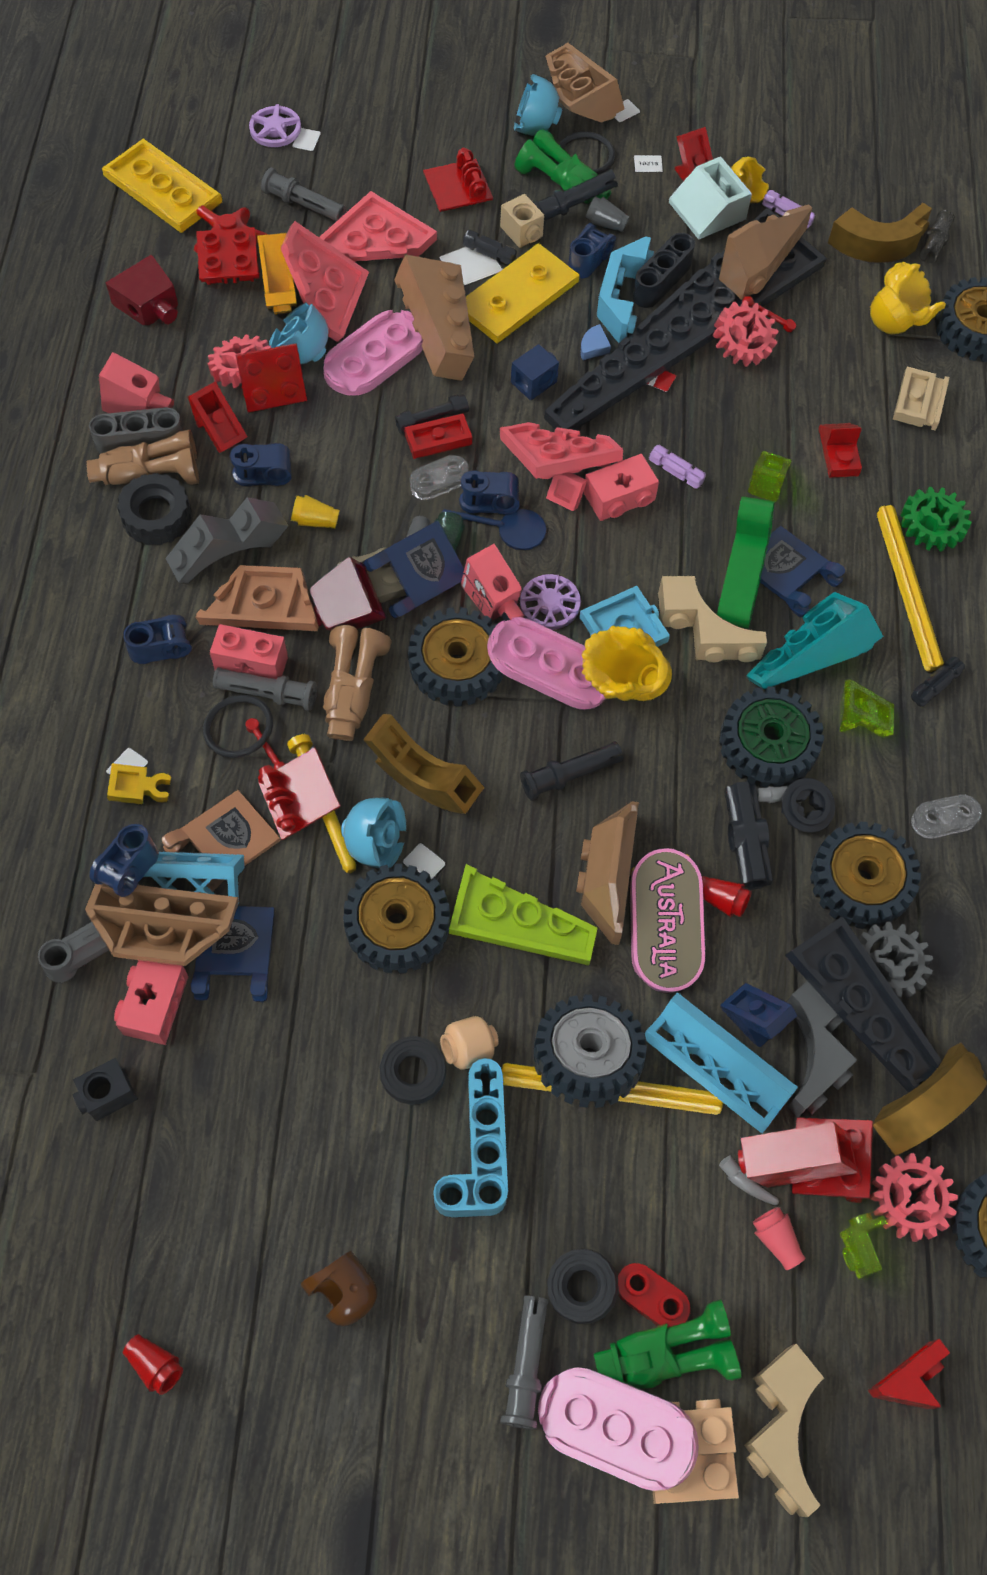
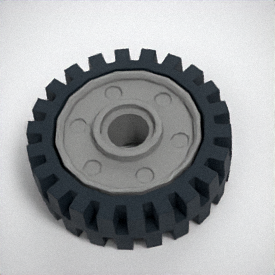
M584 994L582 1002H579L577 995L569 997L567 1004L564 1000L556 1003L555 1009L550 1008L546 1012L544 1019L542 1018L539 1023L534 1043V1062L537 1075H541V1082L545 1087L552 1086L551 1093L557 1098L563 1093L565 1095L564 1102L572 1105L574 1099L580 1100L579 1107L588 1108L589 1101H594L595 1108L604 1106L605 1100H608L609 1104L612 1105L618 1102L620 1096L625 1098L630 1093L631 1088L634 1089L638 1083L646 1057L645 1033L641 1032V1024L638 1019L632 1021L633 1013L628 1009L620 1012L621 1004L615 1000L611 1006L606 1005L607 997L599 996L597 1003L593 1002L592 995ZM589 1048L593 1049L596 1052L591 1053L585 1051L584 1049Z

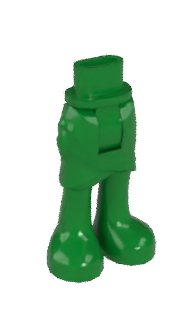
M545 129L537 131L533 141L531 139L527 140L514 164L515 170L521 174L529 173L534 167L540 169L553 182L561 186L564 191L598 176L593 169L581 162L576 153L571 157L554 140V136ZM549 157H551L552 159H554L555 161H557L559 164L557 165V164H556L553 160H551ZM611 190L603 192L596 197L608 199L611 195ZM593 198L584 201V203L592 202Z
M722 1300L707 1304L704 1313L691 1321L668 1327L667 1324L658 1325L656 1328L632 1333L619 1339L616 1343H610L611 1349L593 1353L598 1373L638 1389L653 1388L661 1384L663 1380L681 1377L682 1374L709 1369L717 1370L726 1380L741 1379V1370L731 1339L718 1341L711 1345L676 1355L671 1350V1347L702 1339L731 1337L730 1326Z

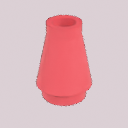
M780 1207L769 1210L753 1221L757 1229L754 1234L781 1262L785 1270L799 1265L806 1259L800 1249L788 1213L783 1214Z

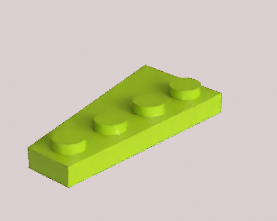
M465 865L449 927V934L590 965L597 927L558 908L548 907L538 902V898L507 887L505 882L494 877L491 879L478 873L476 868Z

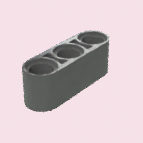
M167 407L100 414L89 422V429L96 450L100 454L121 446H135L143 442L151 444L171 437L179 431H183L179 413L175 409Z

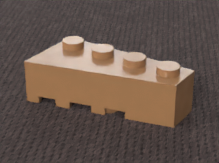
M405 254L394 280L397 288H401L404 297L402 300L406 309H410L414 320L412 324L415 332H419L423 342L421 346L432 373L436 377L462 381L474 359V351L461 265Z

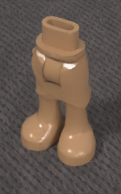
M191 430L179 431L171 437L151 444L143 442L135 446H121L101 453L99 459L87 460L88 480L90 483L103 481L105 485L128 484L134 478L137 479L144 474L179 473L187 484H199V473L195 461L197 459V452ZM164 456V457H161V458H157V459H154V460H150V459H152V458Z
M343 625L337 626L330 631L329 643L336 649L334 670L331 673L330 687L325 693L323 709L326 711L325 721L329 724L327 732L329 738L352 741L355 729L360 728L361 721H363L368 709L370 693L374 683L371 675L377 656L386 655L391 646L390 637L380 631L371 628L362 629L355 676L349 674L353 651L357 647L359 640L358 630L353 626Z

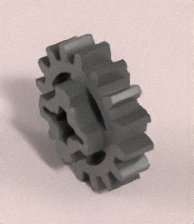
M886 922L882 927V931L875 924L868 931L869 934L863 932L859 937V941L899 999L902 997V993L907 999H910L916 993L915 990H922L927 984L924 979H928L933 972L930 968L926 967L932 962L933 956L924 955L923 953L928 947V943L918 944L916 939L919 933L915 931L910 935L906 934L905 924H901L897 930H893L891 922ZM880 942L878 950L870 953L871 947ZM914 970L912 977L904 981L903 978L906 976V973Z

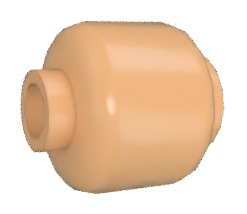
M478 1016L469 1017L447 1025L445 1034L440 1038L441 1050L447 1063H453L460 1070L471 1068L472 1064L479 1059L493 1058L494 1047L498 1046V1035L492 1025L488 1026L483 1018Z

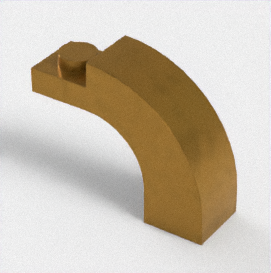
M922 203L904 219L892 223H882L867 218L852 207L834 221L828 244L849 257L867 262H891L905 258L916 251L921 236L928 229L930 224L928 219L932 208Z
M383 714L364 738L365 743L378 756L375 762L389 776L410 792L437 807L451 812L466 814L484 789L483 785L466 765L442 761L422 749L392 715Z
M959 1043L948 1050L940 1066L926 1081L908 1094L881 1109L873 1122V1127L895 1156L920 1144L940 1131L977 1099L987 1085V1081L983 1077L984 1071L980 1061L972 1052H968L962 1043Z

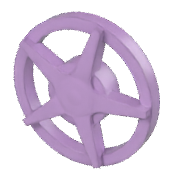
M279 104L259 110L251 116L252 118L249 122L252 138L257 143L266 147L288 145L301 132L299 116L293 110L279 106ZM279 113L288 115L291 118H283L279 116ZM256 123L264 125V128L258 134L254 131ZM296 124L295 130L287 136L286 126ZM268 135L269 137H272V138L281 137L282 139L269 140V139H265L264 137H266V136Z

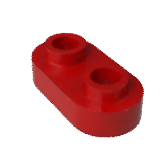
M640 1263L629 1264L620 1271L617 1276L618 1296L627 1305L657 1326L667 1324L668 1327H672L687 1321L690 1314V1303L687 1296L677 1287ZM637 1276L643 1280V1290L635 1291L630 1286V1279ZM671 1300L677 1305L675 1315H669L665 1312L663 1307L665 1301Z

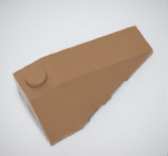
M566 43L545 56L554 87L559 95V102L569 111L602 123L613 119L617 113L625 109L617 79L571 44Z

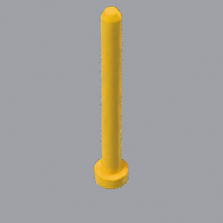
M301 734L291 738L287 745L290 752L297 754L299 757L309 751L313 743L308 734ZM332 811L322 818L343 870L347 873H352L356 870V862L346 848L341 833V825L335 811Z

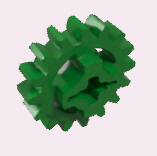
M928 487L925 494L918 489L914 497H908L900 513V516L903 518L900 526L908 528L905 536H914L916 538L914 543L916 546L923 542L926 543V550L930 551L932 546L935 545L942 552L946 544L953 549L957 542L964 540L972 523L968 520L971 511L963 510L966 502L965 500L957 502L955 500L957 495L955 492L948 496L945 495V488H941L939 493H935L932 487Z

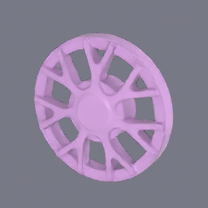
M546 574L530 580L521 592L520 608L525 618L551 630L561 629L569 625L577 617L580 610L581 600L578 589L570 580L559 575ZM545 582H556L555 588L547 589ZM537 586L542 591L538 595L530 590ZM567 587L571 592L562 595L559 590ZM537 601V606L526 608L525 602ZM563 601L574 602L575 608L571 609L563 606ZM539 611L547 615L544 622L535 618ZM561 612L565 619L556 622L554 615Z

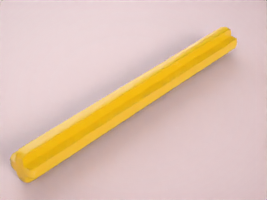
M892 505L882 506L877 512V518L924 669L927 672H933L943 666L944 662L896 510Z
M509 1063L503 1064V1085L551 1092L552 1086L545 1087L543 1085L541 1075H537L535 1067ZM639 1081L634 1089L631 1088L630 1093L625 1098L620 1096L618 1100L621 1102L714 1115L720 1114L723 1108V1102L709 1091Z

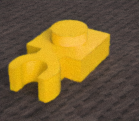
M112 763L107 800L143 804L144 795H148L157 802H167L169 793L160 792L156 787L159 784L170 785L171 776L159 773L153 777H146L147 767Z

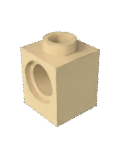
M526 194L501 205L500 227L519 248L543 237L544 214Z

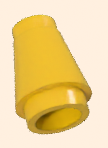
M305 495V497L297 496L291 521L298 522V526L331 527L335 529L340 510L334 509L308 495Z

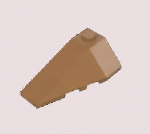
M808 204L788 210L780 218L776 215H771L763 223L754 220L728 235L719 280L741 300L745 296L759 293L806 231L812 207Z

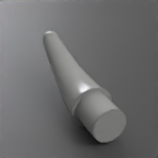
M787 786L756 788L758 802L775 803L782 801L780 798L787 789Z
M727 1156L720 1162L719 1166L727 1174L728 1179L741 1190L769 1204H779L777 1197L767 1192L756 1182L748 1179L747 1175L742 1173L740 1166L731 1156Z

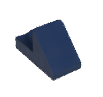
M747 983L742 985L720 1005L724 1013L758 1047H761L769 1039L780 1033L797 1017L791 1004Z

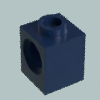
M538 344L512 362L511 383L529 400H533L557 383L559 361L551 352H547Z

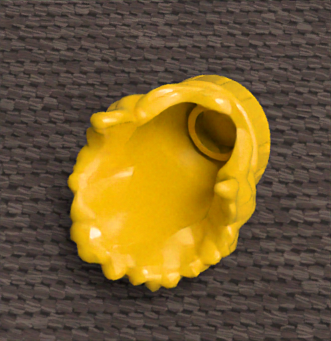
M899 262L887 271L884 278L885 287L877 293L870 306L871 319L880 331L887 334L904 333L913 325L922 326L928 324L939 311L945 308V302H938L930 306V284L924 278L925 273L923 271L919 272L920 264L911 265Z
M611 626L606 631L592 634L584 643L585 650L581 654L583 658L582 667L584 669L581 673L607 699L618 698L622 701L630 699L639 701L651 700L664 693L671 682L672 669L669 661L655 645L653 638L641 628L636 629L632 627L629 629L624 626Z

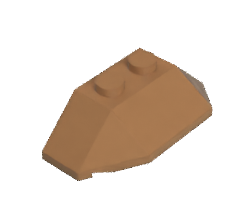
M634 801L593 827L591 839L583 840L581 860L587 861L586 872L579 871L576 892L583 893L581 902L583 909L611 944L619 945L623 932L639 802Z
M95 884L85 911L113 957L186 966L230 931L239 900L238 897L141 885H137L130 895L120 897L114 893L113 888L105 884Z

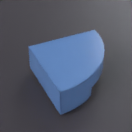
M600 324L590 328L583 336L581 343L582 360L610 353L611 345Z

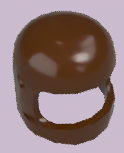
M352 1251L345 1253L301 1283V1287L309 1297L318 1292L325 1295L333 1307L326 1315V1318L336 1326H349L359 1321L371 1310L377 1299L375 1282Z

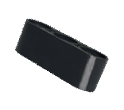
M686 233L674 234L638 270L633 293V300L638 306L649 308L656 305L690 269L695 248V240L691 235Z

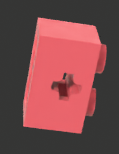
M641 453L586 474L585 479L587 483L584 495L599 520L603 521L610 517L617 518L626 511L636 507H645L655 501L659 480Z
M222 624L218 626L210 649V656L215 670L219 667L274 679L283 675L288 659L284 637Z
M138 960L137 966L133 965L130 968L126 983L127 987H129L126 997L118 1002L114 1014L116 1026L123 1035L166 1045L189 977L183 966ZM152 994L156 996L155 1000L150 999L152 997ZM144 999H149V1000L147 1001L146 1005H145V1004L143 1003V1000H144Z

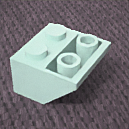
M720 156L698 165L669 198V203L695 236L701 239L746 220L752 193Z

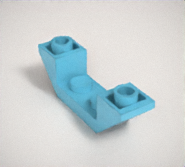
M643 237L612 251L599 294L597 317L618 343L627 337L628 333H634L637 316L632 315L634 302L620 300V289H616L617 285H623L624 277L636 279L638 270L654 255V251L649 250L650 237Z

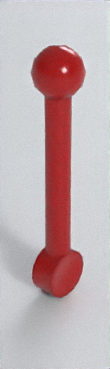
M745 296L742 302L747 300L748 306L751 308L755 304L751 296ZM758 305V311L762 312L766 309ZM768 310L766 316L775 319L776 322L783 325L785 331L792 332L796 328V323L792 319L785 320Z
M255 718L248 719L245 724L247 731L254 733L259 740L262 737V733L259 730L258 720ZM266 742L262 747L274 764L273 769L277 770L284 766L285 763L279 761L268 742Z

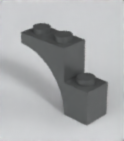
M247 497L230 519L200 514L165 559L177 581L189 584L199 572L222 557L249 548H271L287 529L288 524L274 502Z
M808 981L797 989L787 1001V1003L793 1006L797 1014L795 1019L802 1030L807 1048V1069L803 1084L796 1097L787 1106L797 1118L806 1110L813 1115L828 1100L823 1094L832 1085L839 1090L854 1075L849 1068L857 1061L831 1034L843 1020Z

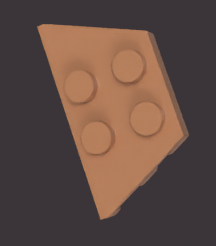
M240 565L232 573L229 581L214 593L216 600L206 611L200 609L195 617L200 625L219 626V624L232 627L318 631L319 628L304 574L301 568Z

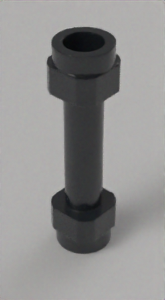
M464 394L448 397L447 403L411 414L410 410L402 412L400 415L395 416L397 429L400 434L405 433V427L433 421L451 414L454 416L469 412L468 401Z

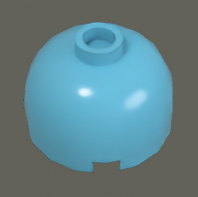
M532 74L530 78L534 83L533 85L527 83L516 114L521 117L520 125L514 123V130L525 135L535 136L537 131L541 129L548 131L552 123L557 125L562 108L558 107L559 95L554 85L548 80Z
M304 303L283 320L286 326L282 332L276 328L269 341L271 348L297 343L300 364L308 363L311 360L316 362L322 358L326 352L325 345L328 341L329 328L323 315L313 304L310 303L309 306L307 303Z
M383 797L365 799L358 802L343 821L341 833L350 856L361 864L373 868H380V866L388 864V868H391L402 852L404 843L397 842L400 831H406V818L400 802Z

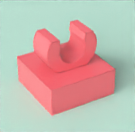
M569 472L554 475L546 499L574 511L579 506L587 480Z

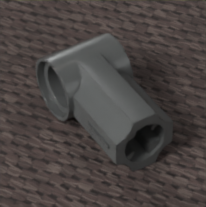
M91 922L62 940L52 939L44 943L38 951V960L46 976L51 981L63 983L74 977L78 968L109 951ZM58 956L66 957L61 965H50L54 958Z

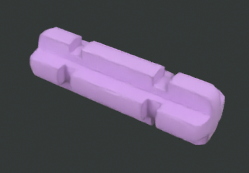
M773 190L767 192L762 203L763 206L770 210L775 208V212L781 216L788 210L801 207V205L784 196L780 198V194ZM812 211L807 229L812 225L815 214Z
M656 445L650 453L649 460L658 466L664 465L662 467L664 470L682 481L688 480L686 483L695 489H698L703 484L706 477L705 472L697 467L692 469V464L672 452L668 454L669 450L663 446Z

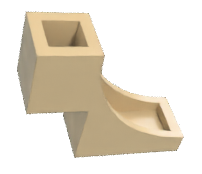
M662 576L658 592L660 621L664 627H672L674 629L693 627L696 660H706L712 663L722 660H739L741 662L761 660L767 644L766 632L737 627L716 615L702 599L696 586L695 576Z
M794 1344L787 1347L753 1378L759 1385L756 1392L761 1400L771 1410L776 1407L780 1413L744 1446L750 1452L747 1460L757 1474L763 1479L768 1475L778 1488L775 1496L790 1515L796 1512L799 1517H809L821 1505L811 1492L803 1474L798 1450V1433L805 1404L813 1390L824 1377L800 1347Z

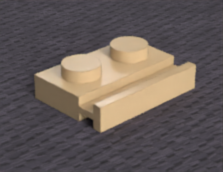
M907 367L903 375L893 420L923 427V424L932 426L931 430L936 431L950 377L945 376L944 379L937 378L935 373Z

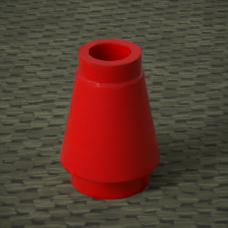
M702 876L703 900L730 917L733 915L742 917L749 903L751 891L745 889L744 884Z
M140 1334L130 1339L123 1349V1355L150 1392L156 1391L159 1395L167 1393L174 1387L183 1373V1367L179 1365V1358L142 1337Z

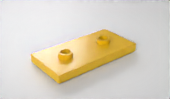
M144 138L102 168L103 175L180 233L201 219L197 215L199 206L204 205L212 211L222 203L220 193Z
M538 243L466 296L469 322L498 344L579 282V274Z

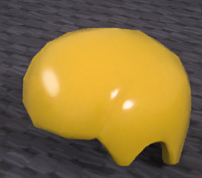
M742 157L733 164L731 169L752 193L750 203H759L764 199L769 189V185L762 180V174L766 169L758 164L755 158Z

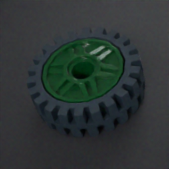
M760 687L755 688L752 694L747 691L742 694L740 700L737 698L733 702L724 718L719 741L720 746H722L723 758L727 757L726 764L730 769L736 767L735 774L739 778L746 775L748 776L747 781L750 784H754L757 780L761 782L760 787L763 788L769 787L770 783H773L774 787H782L784 783L788 786L797 779L804 778L811 770L822 748L824 735H822L823 725L822 722L818 723L820 716L817 711L810 712L812 705L808 701L801 704L802 696L797 693L791 698L787 696L789 692L787 689L781 688L780 692L776 693L775 687H767L765 692ZM765 735H772L777 740H771L767 738Z

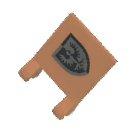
M237 790L182 828L165 834L162 837V843L164 844L165 852H180L191 842L200 853L244 855L245 866L280 842V837ZM212 879L206 886L213 892L224 879Z

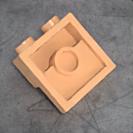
M720 1399L696 1401V1410H684L693 1422L698 1436L699 1449L696 1464L690 1475L681 1484L666 1490H653L654 1504L739 1498L734 1461L736 1445L731 1407L721 1408ZM672 1402L680 1407V1402Z

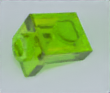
M866 1213L848 1220L851 1227L842 1231L840 1235L845 1245V1248L842 1250L843 1257L849 1270L855 1271L858 1279L882 1270L868 1232L886 1225L885 1216L873 1219L871 1213Z

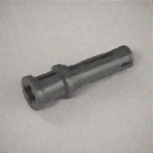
M271 167L263 176L261 190L265 194H275L281 197L283 202L287 204L298 203L335 222L345 214L346 206L344 204L335 202L301 186L294 177H284Z
M218 667L213 676V688L266 697L273 699L277 705L283 706L285 703L303 706L304 710L307 711L312 710L317 694V684L315 681H309L308 683L290 680L288 676L284 675L274 679Z
M524 1296L514 1375H509V1378L506 1379L505 1386L509 1388L506 1413L501 1416L500 1423L511 1427L535 1430L537 1429V1422L534 1420L536 1397L538 1393L542 1392L541 1380L537 1379L549 1300L539 1297L536 1314H533L535 1296Z

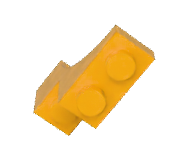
M287 233L257 236L266 307L268 310L273 309L274 314L291 313V307H297L293 277L281 251V246Z

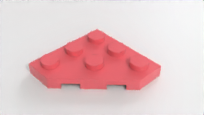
M370 191L319 238L355 262L404 258L405 254L419 257L437 240V231Z
M294 221L286 234L281 251L303 304L307 303L310 306L311 303L315 306L327 322L329 328L328 337L339 342L344 337L369 271Z
M530 422L500 428L501 441L536 479H549L557 474L567 472L578 473L586 468L595 466L607 467L611 463L623 461V449L610 436L598 434L595 440L580 436V431L557 427L555 432L540 429V424Z

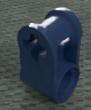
M587 224L581 234L570 245L568 266L579 274V278L589 277L603 260H606L615 246L616 236L613 234L606 235L595 229L594 224Z
M280 443L267 445L241 444L234 447L230 453L231 463L235 466L232 471L233 479L241 486H280L287 484L291 480V452L286 445ZM244 453L247 455V461H244ZM244 469H247V478L244 476Z
M469 471L461 477L460 484L463 493L460 495L459 504L464 511L468 513H499L506 515L518 510L520 506L519 479L515 474L511 472ZM473 480H476L475 488H472ZM473 496H476L475 504H472Z
M168 615L128 625L124 630L123 637L130 659L138 664H147L149 662L170 658L176 659L188 655L192 650L190 641L186 639V619L181 615ZM145 641L143 644H137L138 642Z
M130 824L121 829L107 849L93 862L89 874L90 880L97 885L105 884L113 888L114 893L120 897L130 895L137 887L138 882L156 863L159 856L158 849L147 829L140 824Z

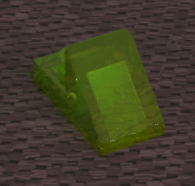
M762 451L755 464L748 493L776 502L792 460Z
M851 679L846 680L840 703L839 731L845 732L858 726H863L882 738L894 734V704Z

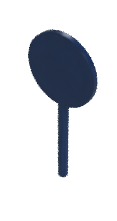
M447 509L442 510L444 516L499 527V534L503 542L517 550H530L542 543L546 535L544 520L540 515L531 510L518 509L514 513L506 514L501 521Z

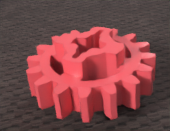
M744 300L740 306L733 302L729 308L725 307L714 323L717 329L713 333V337L720 339L716 344V348H724L726 350L723 354L724 358L729 355L733 356V364H736L740 359L743 360L745 367L751 361L758 365L762 359H767L778 342L774 339L778 334V330L771 328L775 323V319L766 318L768 314L767 309L762 312L758 311V303H755L751 308L748 306L747 300Z
M245 335L243 339L234 336L230 342L224 340L222 341V347H214V354L208 355L209 362L207 364L211 376H213L216 383L221 381L224 387L232 383L233 388H237L241 383L236 355L269 349L271 346H269L267 340L261 341L259 336H255L253 339H250L249 335Z
M910 1153L905 1157L904 1162L898 1155L890 1160L891 1166L885 1163L878 1169L883 1177L876 1176L872 1179L871 1184L879 1188V1191L872 1193L870 1200L878 1201L880 1207L873 1212L874 1215L884 1214L887 1218L883 1228L888 1229L894 1225L897 1227V1238L901 1239L910 1232L912 1241L917 1242L922 1239L923 1233L929 1240L937 1236L936 1229L944 1231L950 1226L945 1218H952L956 1215L957 1211L950 1207L949 1203L956 1201L958 1195L948 1193L947 1188L954 1181L953 1179L943 1180L940 1175L944 1170L942 1165L933 1170L930 1168V1157L926 1156L917 1163L915 1154ZM905 1172L916 1173V1174H918V1175H920V1176H922V1177H921V1178H911V1177H910L907 1173H905ZM921 1187L915 1200L916 1203L906 1207V1204L910 1201L911 1192ZM934 1190L937 1196V1202L935 1201ZM890 1192L893 1194V1205L890 1199ZM907 1216H915L920 1221L924 1220L925 1222L915 1223L905 1218Z

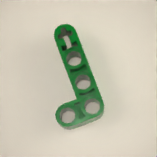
M743 496L739 505L736 535L717 615L732 625L749 629L770 540L775 501Z

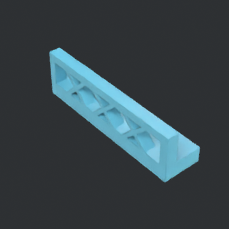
M159 852L156 863L143 877H152L162 888L174 890L177 889L172 883L177 878H186L197 888L194 892L214 894L206 886L212 879H224L228 882V896L238 897L239 900L238 875L245 868L244 855ZM164 877H169L171 879L167 881Z
M678 992L669 1001L662 1014L645 1032L646 1041L760 1133L766 1130L798 1088ZM662 1027L674 1036L675 1042H668L657 1031ZM689 1054L699 1056L704 1061L705 1066H699L690 1059ZM719 1077L726 1078L733 1083L735 1090H728L720 1083ZM749 1101L758 1103L768 1111L765 1118L751 1108Z

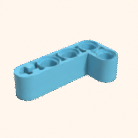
M479 1059L472 1064L469 1070L471 1174L444 1176L438 1180L434 1187L435 1207L439 1213L447 1217L491 1216L498 1214L506 1205L508 1179L503 1073L499 1064L492 1059ZM487 1073L490 1079L489 1096L482 1097L481 1074ZM488 1109L497 1115V1120L491 1125H483L477 1120V1114L482 1110ZM490 1147L498 1152L499 1158L492 1164H485L480 1161L477 1154L481 1149ZM486 1186H494L499 1190L501 1197L496 1203L488 1204L481 1200L479 1196L480 1190ZM453 1187L458 1189L462 1194L460 1202L455 1205L443 1203L440 1195L446 1188Z

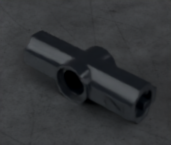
M748 781L736 782L731 786H727L724 791L730 820L728 823L729 847L736 855L740 883L744 884V888L748 890L761 889L771 885L773 882L767 851L769 847L768 824L766 819L761 818L755 784H750Z

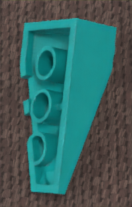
M833 592L802 617L805 623L797 631L790 630L784 636L786 643L781 648L769 651L746 676L752 683L762 689H766L767 687L775 686L865 653L884 636L867 605Z

